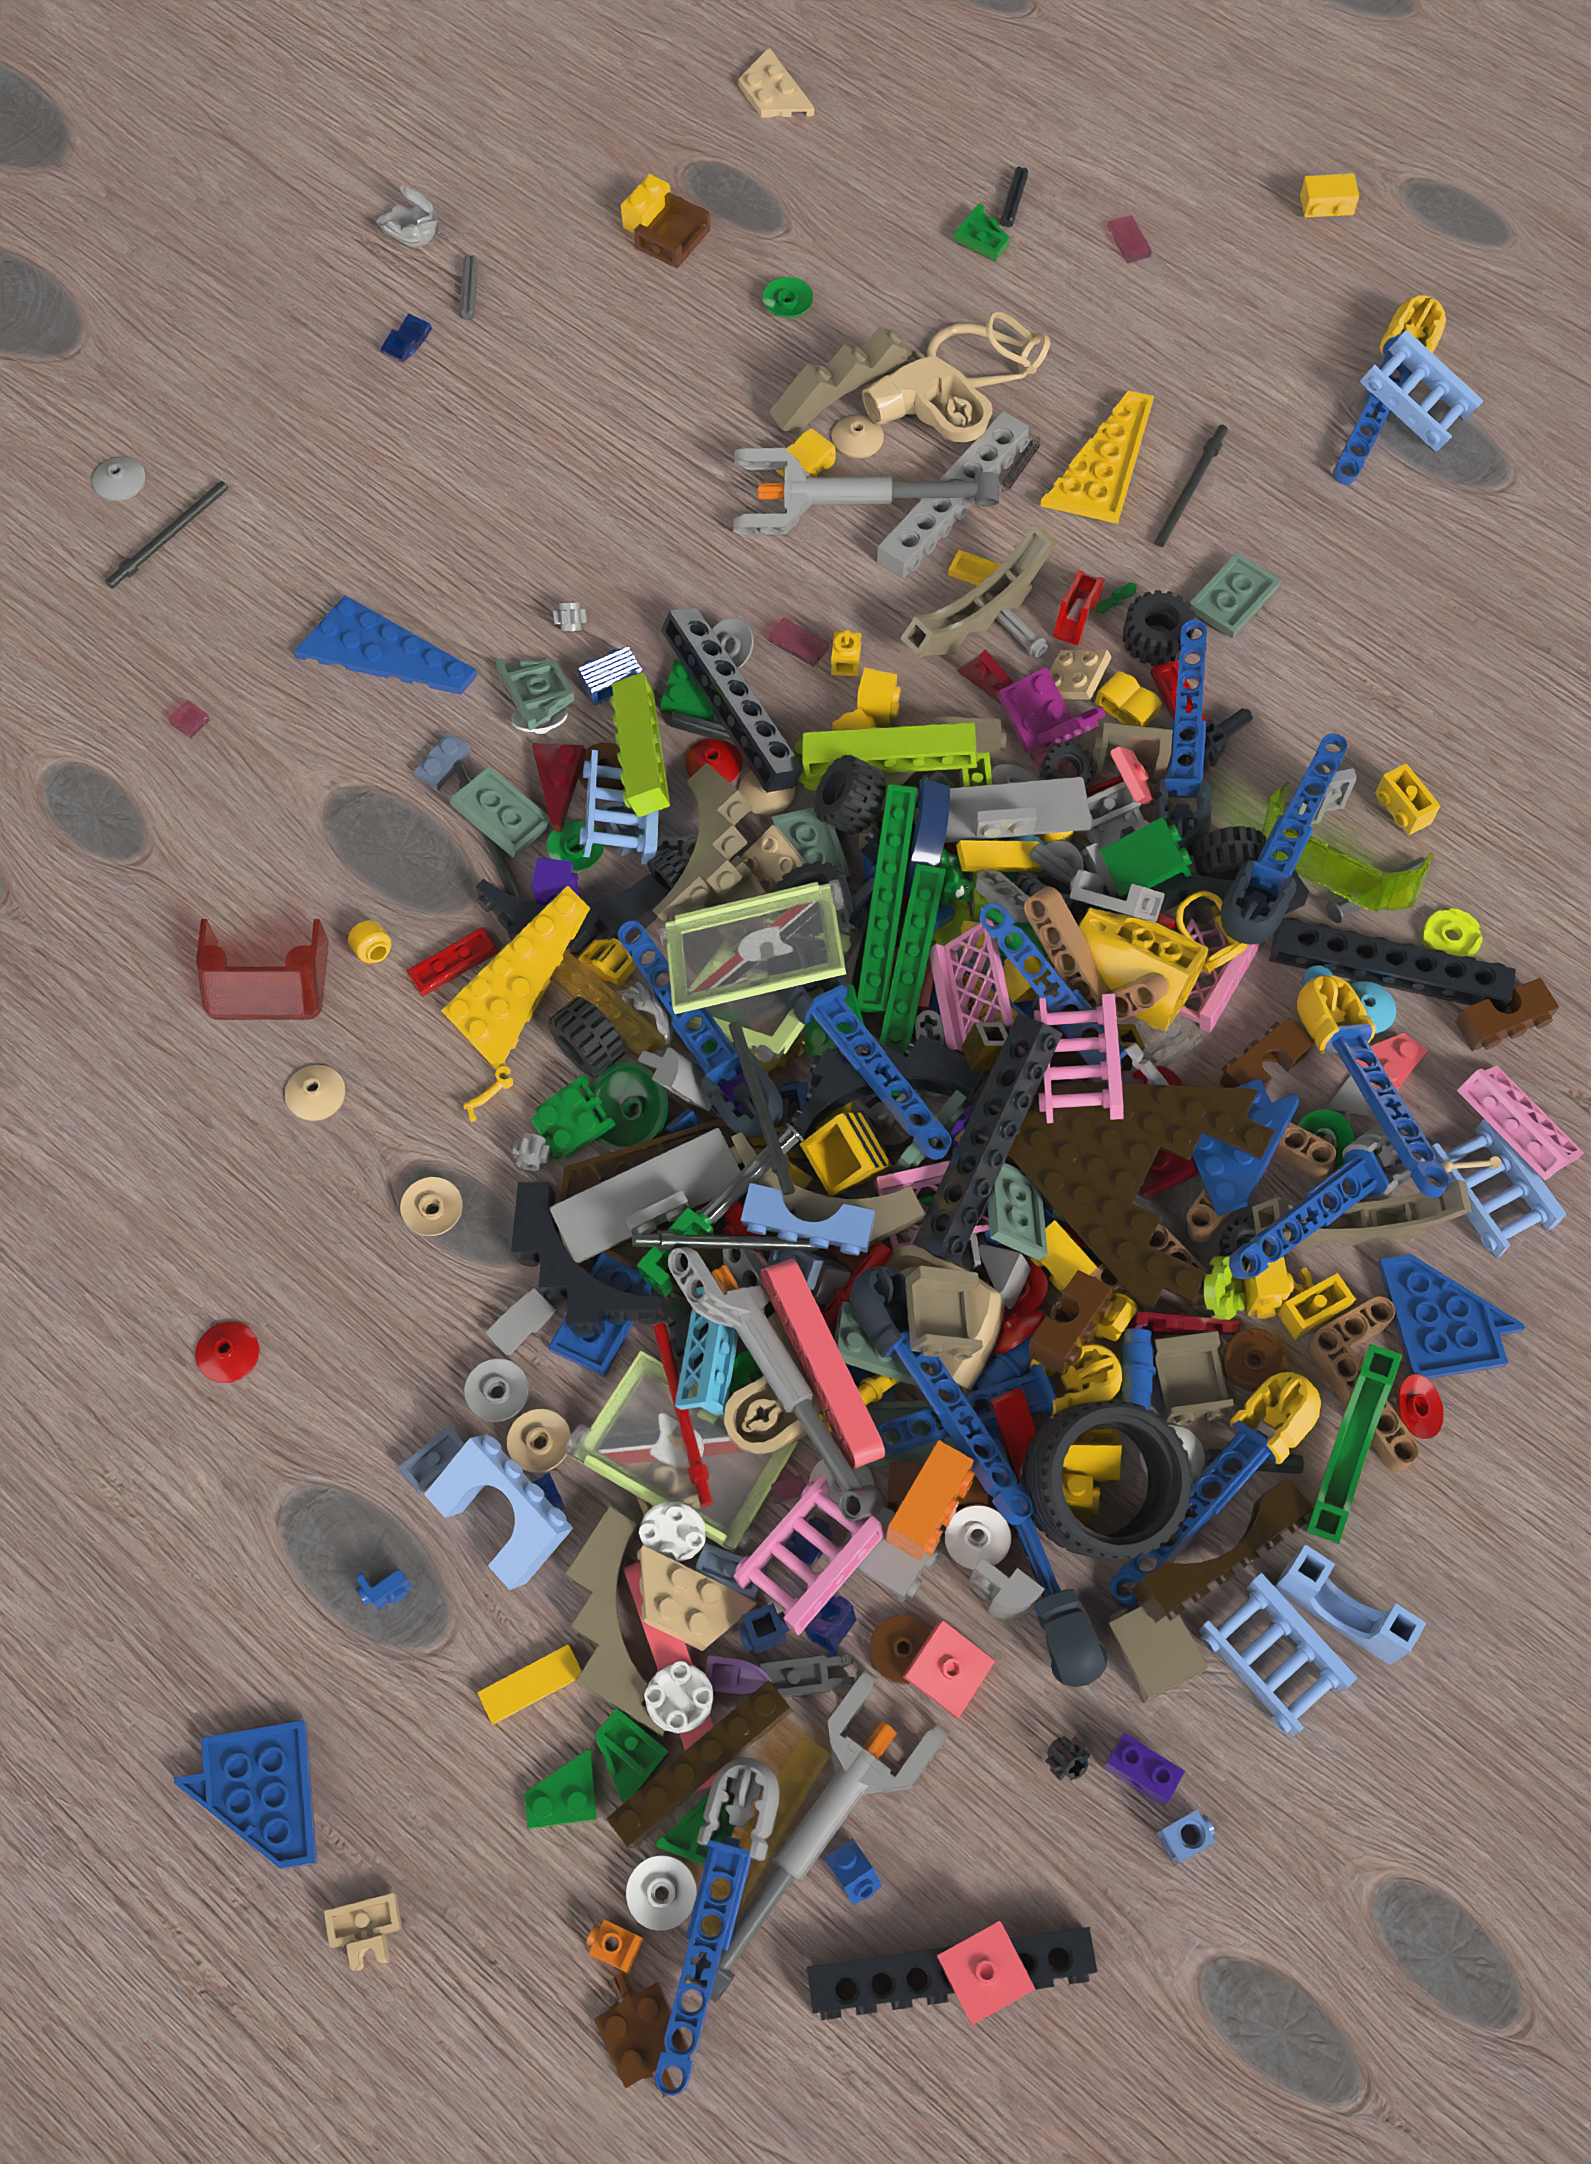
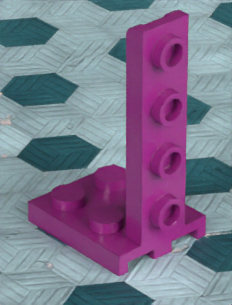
M1047 666L996 692L1025 753L1048 742H1051L1052 746L1085 733L1099 726L1097 720L1106 716L1103 708L1097 706L1075 717H1071Z

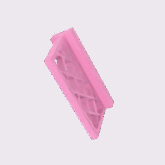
M1192 918L1186 930L1194 941H1198L1205 946L1203 939L1218 935L1222 944L1209 948L1207 957L1230 945L1226 943L1223 933L1214 919L1209 920V922L1213 923L1215 929L1200 933ZM1262 943L1247 944L1248 947L1242 953L1214 968L1211 972L1205 973L1201 971L1198 978L1212 974L1215 981L1214 984L1200 989L1198 981H1196L1194 985L1195 990L1191 991L1187 1000L1199 997L1201 1002L1200 1008L1195 1012L1184 1005L1178 1015L1199 1023V1029L1211 1033Z
M986 919L987 924L994 926L993 921ZM979 923L945 946L938 944L932 946L929 957L946 1045L948 1048L965 1056L961 1046L974 1023L983 1022L978 1017L984 1003L990 1005L984 1022H993L997 1011L1000 1010L1003 1023L1009 1029H1011L1014 1023L997 939H993L982 924ZM985 933L982 948L975 947L980 935ZM966 946L959 962L956 950ZM973 951H977L979 955L973 969L967 966ZM988 956L990 957L991 965L987 975H984L981 971ZM965 970H967L971 974L964 989L962 978ZM982 977L985 980L979 994L976 995L972 992L978 978ZM992 983H994L996 986V993L991 1002L986 998L990 991ZM970 997H973L976 999L971 1013L969 1014L967 1004L970 1000Z
M1498 1065L1485 1071L1482 1068L1478 1069L1457 1090L1545 1181L1558 1170L1584 1154Z
M950 1161L877 1177L874 1181L876 1192L879 1196H883L909 1186L916 1190V1196L922 1188L926 1187L937 1192L938 1187L935 1185L941 1183ZM919 1201L922 1209L928 1211L929 1207ZM988 1201L978 1219V1222L981 1219L987 1224L977 1226V1222L972 1234L990 1230L989 1218L983 1215L988 1207ZM916 1224L911 1226L917 1232L909 1242L898 1244L896 1234L889 1237L892 1251L899 1246L914 1245L913 1242L920 1227Z

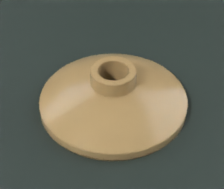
M862 415L845 417L832 430V443L835 445V449L842 455L850 458H866L875 454L881 448L884 440L881 426L875 424L870 417Z
M751 770L742 778L739 792L752 806L751 813L768 817L781 814L790 807L795 797V786L791 789L766 793Z
M310 1065L300 1069L290 1078L285 1088V1101L290 1111L298 1118L307 1121H319L332 1116L338 1111L344 1102L346 1088L342 1077L334 1069L325 1065ZM314 1085L318 1086V1088L315 1091H308L310 1087Z
M427 1177L413 1183L405 1191L400 1204V1212L404 1223L410 1230L423 1236H436L450 1230L458 1222L463 1209L462 1197L456 1186L450 1181L439 1177ZM431 1207L439 1208L435 1214H429L428 1210Z
M535 1409L522 1414L514 1421L507 1435V1450L511 1459L517 1462L523 1470L534 1473L549 1471L558 1466L567 1456L571 1446V1432L568 1424L562 1416L548 1409ZM539 1440H546L547 1443L544 1448H536Z

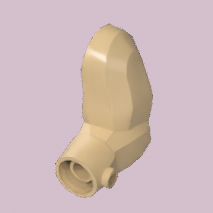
M936 356L918 359L904 365L890 375L883 376L862 391L864 407L875 424L883 425L902 418L905 414H916L921 421L933 426L944 438L954 442H969L978 439L985 433L993 413L991 402L987 397L977 391L960 371Z
M775 1312L768 1318V1321L813 1392ZM764 1376L734 1392L725 1405V1427L731 1441L742 1451L757 1455L771 1453L808 1435L795 1413L785 1411ZM813 1395L810 1402L819 1415L822 1413V1409L815 1395Z

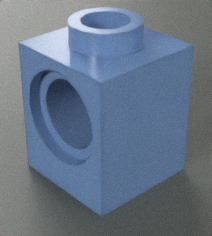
M1198 1810L1193 1811L1156 1833L1174 1865L1216 1842L1212 1836L1215 1834V1829L1211 1821L1205 1814L1201 1816ZM1184 1826L1191 1827L1196 1832L1197 1841L1195 1845H1187L1182 1840L1181 1829Z

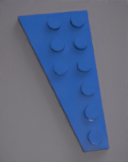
M346 595L341 598L294 651L298 659L306 660V658L319 660L320 664L330 665V663L346 666V669L387 679L388 676L401 678L402 682L410 684L413 681L428 684L429 688L459 695L477 677L475 668Z

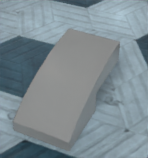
M533 1288L510 1307L486 1331V1334L505 1355H512L531 1332L537 1333L557 1309L537 1288Z

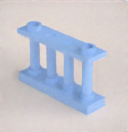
M1406 330L1388 349L1394 356L1381 370L1374 365L1359 382L1412 429L1428 446L1437 452L1452 437L1446 430L1457 417L1460 416L1465 420L1483 400ZM1402 362L1413 374L1399 387L1389 376ZM1421 380L1432 392L1418 405L1408 394ZM1441 398L1451 407V410L1438 423L1427 412Z
M592 750L590 761L584 762L583 778H588L585 827H581L579 844L584 845V857H590L592 843L636 848L637 852H642L641 864L647 865L648 861L655 857L657 850L658 811L638 818L636 814L595 809V798L624 802L622 795L624 790L596 787V777L621 780L620 772L623 771V768L597 765L598 750ZM594 821L638 826V829L642 830V835L639 834L638 837L594 832Z
M1483 1118L1475 1130L1477 1133L1476 1137L1446 1153L1438 1143L1434 1144L1432 1149L1436 1154V1162L1441 1163L1445 1160L1453 1163L1483 1146L1488 1148L1493 1156L1501 1159L1502 1164L1499 1168L1482 1167L1464 1178L1457 1169L1447 1172L1450 1183L1456 1180L1466 1182L1472 1212L1465 1215L1480 1234L1484 1247L1488 1251H1492L1494 1256L1498 1258L1510 1246V1243L1507 1241L1508 1238L1538 1222L1543 1224L1548 1231L1557 1226L1567 1214L1537 1172ZM1501 1171L1506 1173L1513 1186L1480 1203L1470 1188ZM1518 1197L1524 1198L1530 1206L1531 1212L1499 1229L1489 1213Z
M1261 1573L1247 1586L1246 1589L1250 1592V1598L1217 1628L1208 1620L1198 1631L1201 1633V1641L1212 1653L1217 1652L1274 1715L1272 1717L1274 1724L1283 1733L1287 1734L1289 1732L1293 1737L1304 1729L1297 1718L1330 1688H1337L1342 1692L1358 1678ZM1265 1608L1274 1618L1272 1620L1273 1625L1239 1655L1226 1638L1258 1609L1263 1610ZM1282 1635H1289L1297 1644V1651L1268 1678L1262 1681L1249 1665ZM1306 1661H1313L1322 1671L1320 1673L1321 1678L1286 1708L1273 1691Z

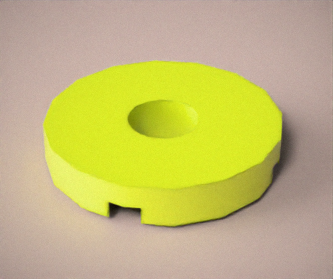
M1455 908L1435 911L1428 917L1422 929V942L1426 949L1442 950L1447 954L1460 957H1473L1479 950L1483 939L1477 920L1469 913ZM1453 931L1457 933L1459 940L1453 941L1448 939L1445 932Z

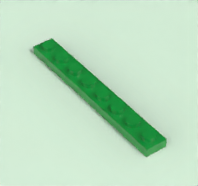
M888 784L857 998L860 1011L886 1013L917 797L916 787Z
M917 864L879 1042L901 1055H904L906 1048L912 1041L946 875V869ZM900 1091L891 1092L892 1098H898L901 1094Z

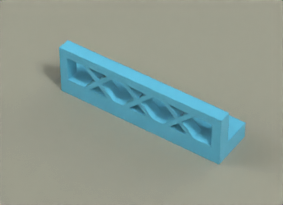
M704 1286L696 1288L697 1293L702 1297L704 1295ZM693 1308L675 1406L680 1410L702 1407L713 1415L725 1414V1405L728 1401L739 1334L735 1328L713 1323L695 1312ZM708 1322V1332L700 1340L698 1338L699 1332ZM703 1352V1362L694 1369V1360ZM697 1382L699 1384L697 1397L688 1398L689 1390Z

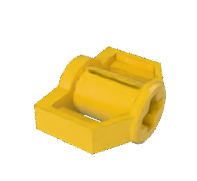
M612 938L610 941L608 939L594 940L578 958L581 966L591 970L603 981H611L618 986H621L636 969L633 958L626 951L620 940ZM602 949H605L597 960L594 959ZM625 958H628L616 973L613 972Z
M1115 1293L1112 1296L1114 1305L1107 1318L1101 1317L1097 1323L1098 1329L1095 1336L1098 1339L1118 1340L1129 1321L1138 1311V1307L1132 1299L1121 1293Z

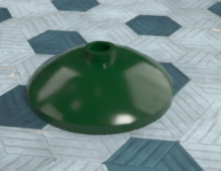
M636 1062L614 1064L605 1069L595 1079L590 1088L595 1097H600L602 1101L601 1106L608 1118H613L616 1123L613 1128L596 1139L598 1143L611 1151L655 1139L664 1127L668 1114L667 1091L665 1087L652 1080L655 1071L646 1065ZM637 1105H639V1111L636 1114L635 1108ZM594 1109L593 1111L595 1112L596 1116L598 1117V1119H599L600 1122L602 1123L603 1120H602L601 1116L599 1115V1113L597 1112V1110Z

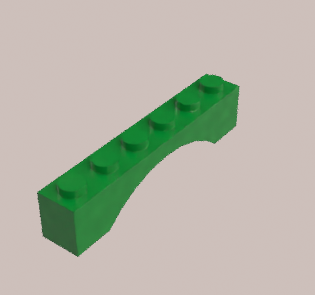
M1371 1343L1366 1347L1312 1507L1313 1510L1310 1513L1304 1531L1305 1533L1334 1544L1340 1543L1364 1462L1392 1388L1402 1354Z

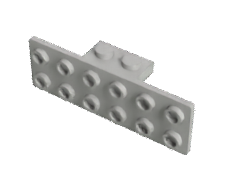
M1082 777L950 788L949 819L944 843L960 840H980L1090 830L1092 823L1084 779ZM915 808L914 811L915 826L919 812L918 808Z
M716 1128L552 1206L550 1211L575 1263H580L632 1238L634 1233L648 1234L663 1222L677 1220L687 1208L693 1209L712 1200L741 1171L720 1129Z

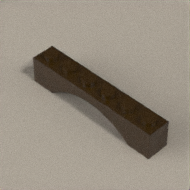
M1003 1022L974 1023L961 1046L971 1070L993 1069L1010 1031ZM1117 1024L1118 1040L1123 1047L1127 1048L1129 1045L1136 1043L1143 1051L1145 1045L1135 1024ZM1093 1030L1084 1033L1082 1038L1098 1037L1099 1032ZM1078 1051L1054 1052L1050 1061V1067L1088 1065ZM1128 1054L1120 1061V1064L1123 1066L1121 1071H1130L1133 1067V1060Z
M1287 1477L1265 1492L1253 1504L1247 1529L1239 1543L1232 1550L1217 1558L1203 1562L1183 1564L1165 1562L1143 1577L1131 1590L1155 1623L1164 1617L1171 1621L1186 1610L1183 1604L1188 1600L1192 1599L1194 1603H1197L1211 1592L1208 1588L1209 1585L1215 1581L1219 1586L1236 1574L1233 1568L1239 1564L1246 1568L1260 1557L1257 1551L1265 1546L1270 1551L1284 1540L1281 1534L1289 1530L1293 1534L1308 1523L1304 1517L1313 1508Z
M767 1680L608 1816L606 1820L628 1848H635L698 1788L722 1769L726 1763H729L750 1745L767 1734L794 1710L775 1686Z

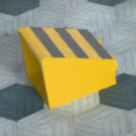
M865 1112L839 1114L800 1143L830 1197L873 1181L895 1165Z

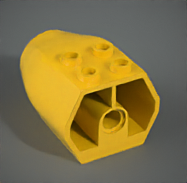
M1090 908L1080 923L1079 928L1090 946L1096 967L1110 990L1121 987L1152 972L1160 973L1167 980L1169 985L1167 994L1150 1009L1133 1015V1017L1146 1022L1150 1027L1165 1032L1185 1005L1202 970L1209 948L1154 921Z

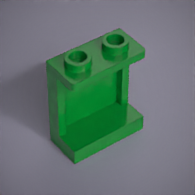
M1163 817L1100 849L1118 894L1124 901L1127 900L1131 884L1149 889L1181 872L1186 877L1192 875L1188 865L1193 862L1186 848L1180 849L1178 841L1182 840L1176 826L1174 824L1169 826Z
M687 1208L667 1230L678 1235H713V1228L710 1226L712 1221L700 1210L694 1213L690 1208ZM652 1247L637 1264L641 1278L666 1298L673 1290L670 1276L665 1272V1269L668 1267V1258L671 1251L657 1250V1247Z

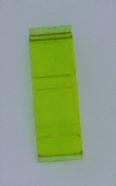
M1287 781L1280 790L1276 789L1270 797L1262 828L1266 840L1279 815L1284 816L1283 809L1290 783ZM1292 829L1283 831V834L1288 838L1298 837V833ZM1310 836L1294 869L1297 874L1329 887L1332 892L1367 910H1374L1376 912L1379 909L1399 910L1412 908L1418 900L1434 854L1430 853L1419 869L1384 873ZM1281 851L1272 853V856L1280 861L1288 858Z

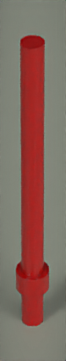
M660 1323L655 1325L653 1330L690 1468H688L690 1482L695 1484L700 1506L708 1507L713 1504L707 1481L710 1479L707 1465L702 1463L688 1409L680 1410L675 1406L680 1377L666 1325Z

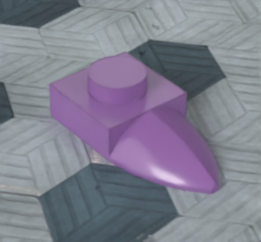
M708 1655L705 1675L712 1685L713 1693L738 1696V1694L755 1692L767 1680L771 1682V1678L761 1668L750 1662Z

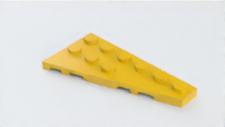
M1128 390L1112 410L1111 416L1105 423L1103 422L1100 425L1095 436L1088 440L1069 464L1067 471L1056 480L1051 491L1044 495L1040 506L1118 524L1154 396Z
M569 886L565 887L441 1010L496 1070L506 1065L504 1062L511 1049H515L519 1041L518 1036L525 1023L530 1021L551 982L549 979L556 966L559 967L564 958L562 955L567 945L576 936L590 910V907Z

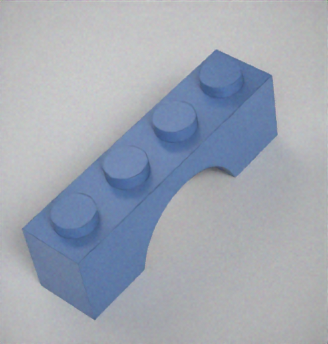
M750 1183L741 1221L744 1226H748L747 1231L755 1234L765 1235L766 1231L779 1233L778 1238L796 1242L798 1237L810 1240L809 1245L828 1249V1245L841 1247L840 1251L843 1253L859 1256L860 1251L866 1253L868 1251L875 1221V1210L843 1203L840 1209L830 1218L819 1222H807L798 1219L789 1212L784 1204L783 1194L780 1189Z

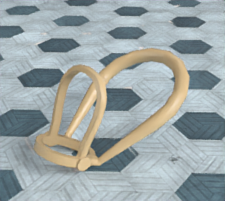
M994 312L988 317L986 327L973 323H961L941 329L931 338L926 350V357L936 356L939 345L947 338L957 334H973L988 338L990 344L997 352L1018 363L1020 374L967 378L974 388H980L1023 379L1027 374L1036 373L1037 368L1048 353L1050 338L1043 332L1032 334L1009 315L1003 312ZM999 318L1007 322L1028 339L1027 343L993 330L994 319ZM1040 340H1042L1039 354L1033 362L1027 360L1029 352L1034 345L1039 344ZM998 341L1022 347L1020 356L1002 347Z

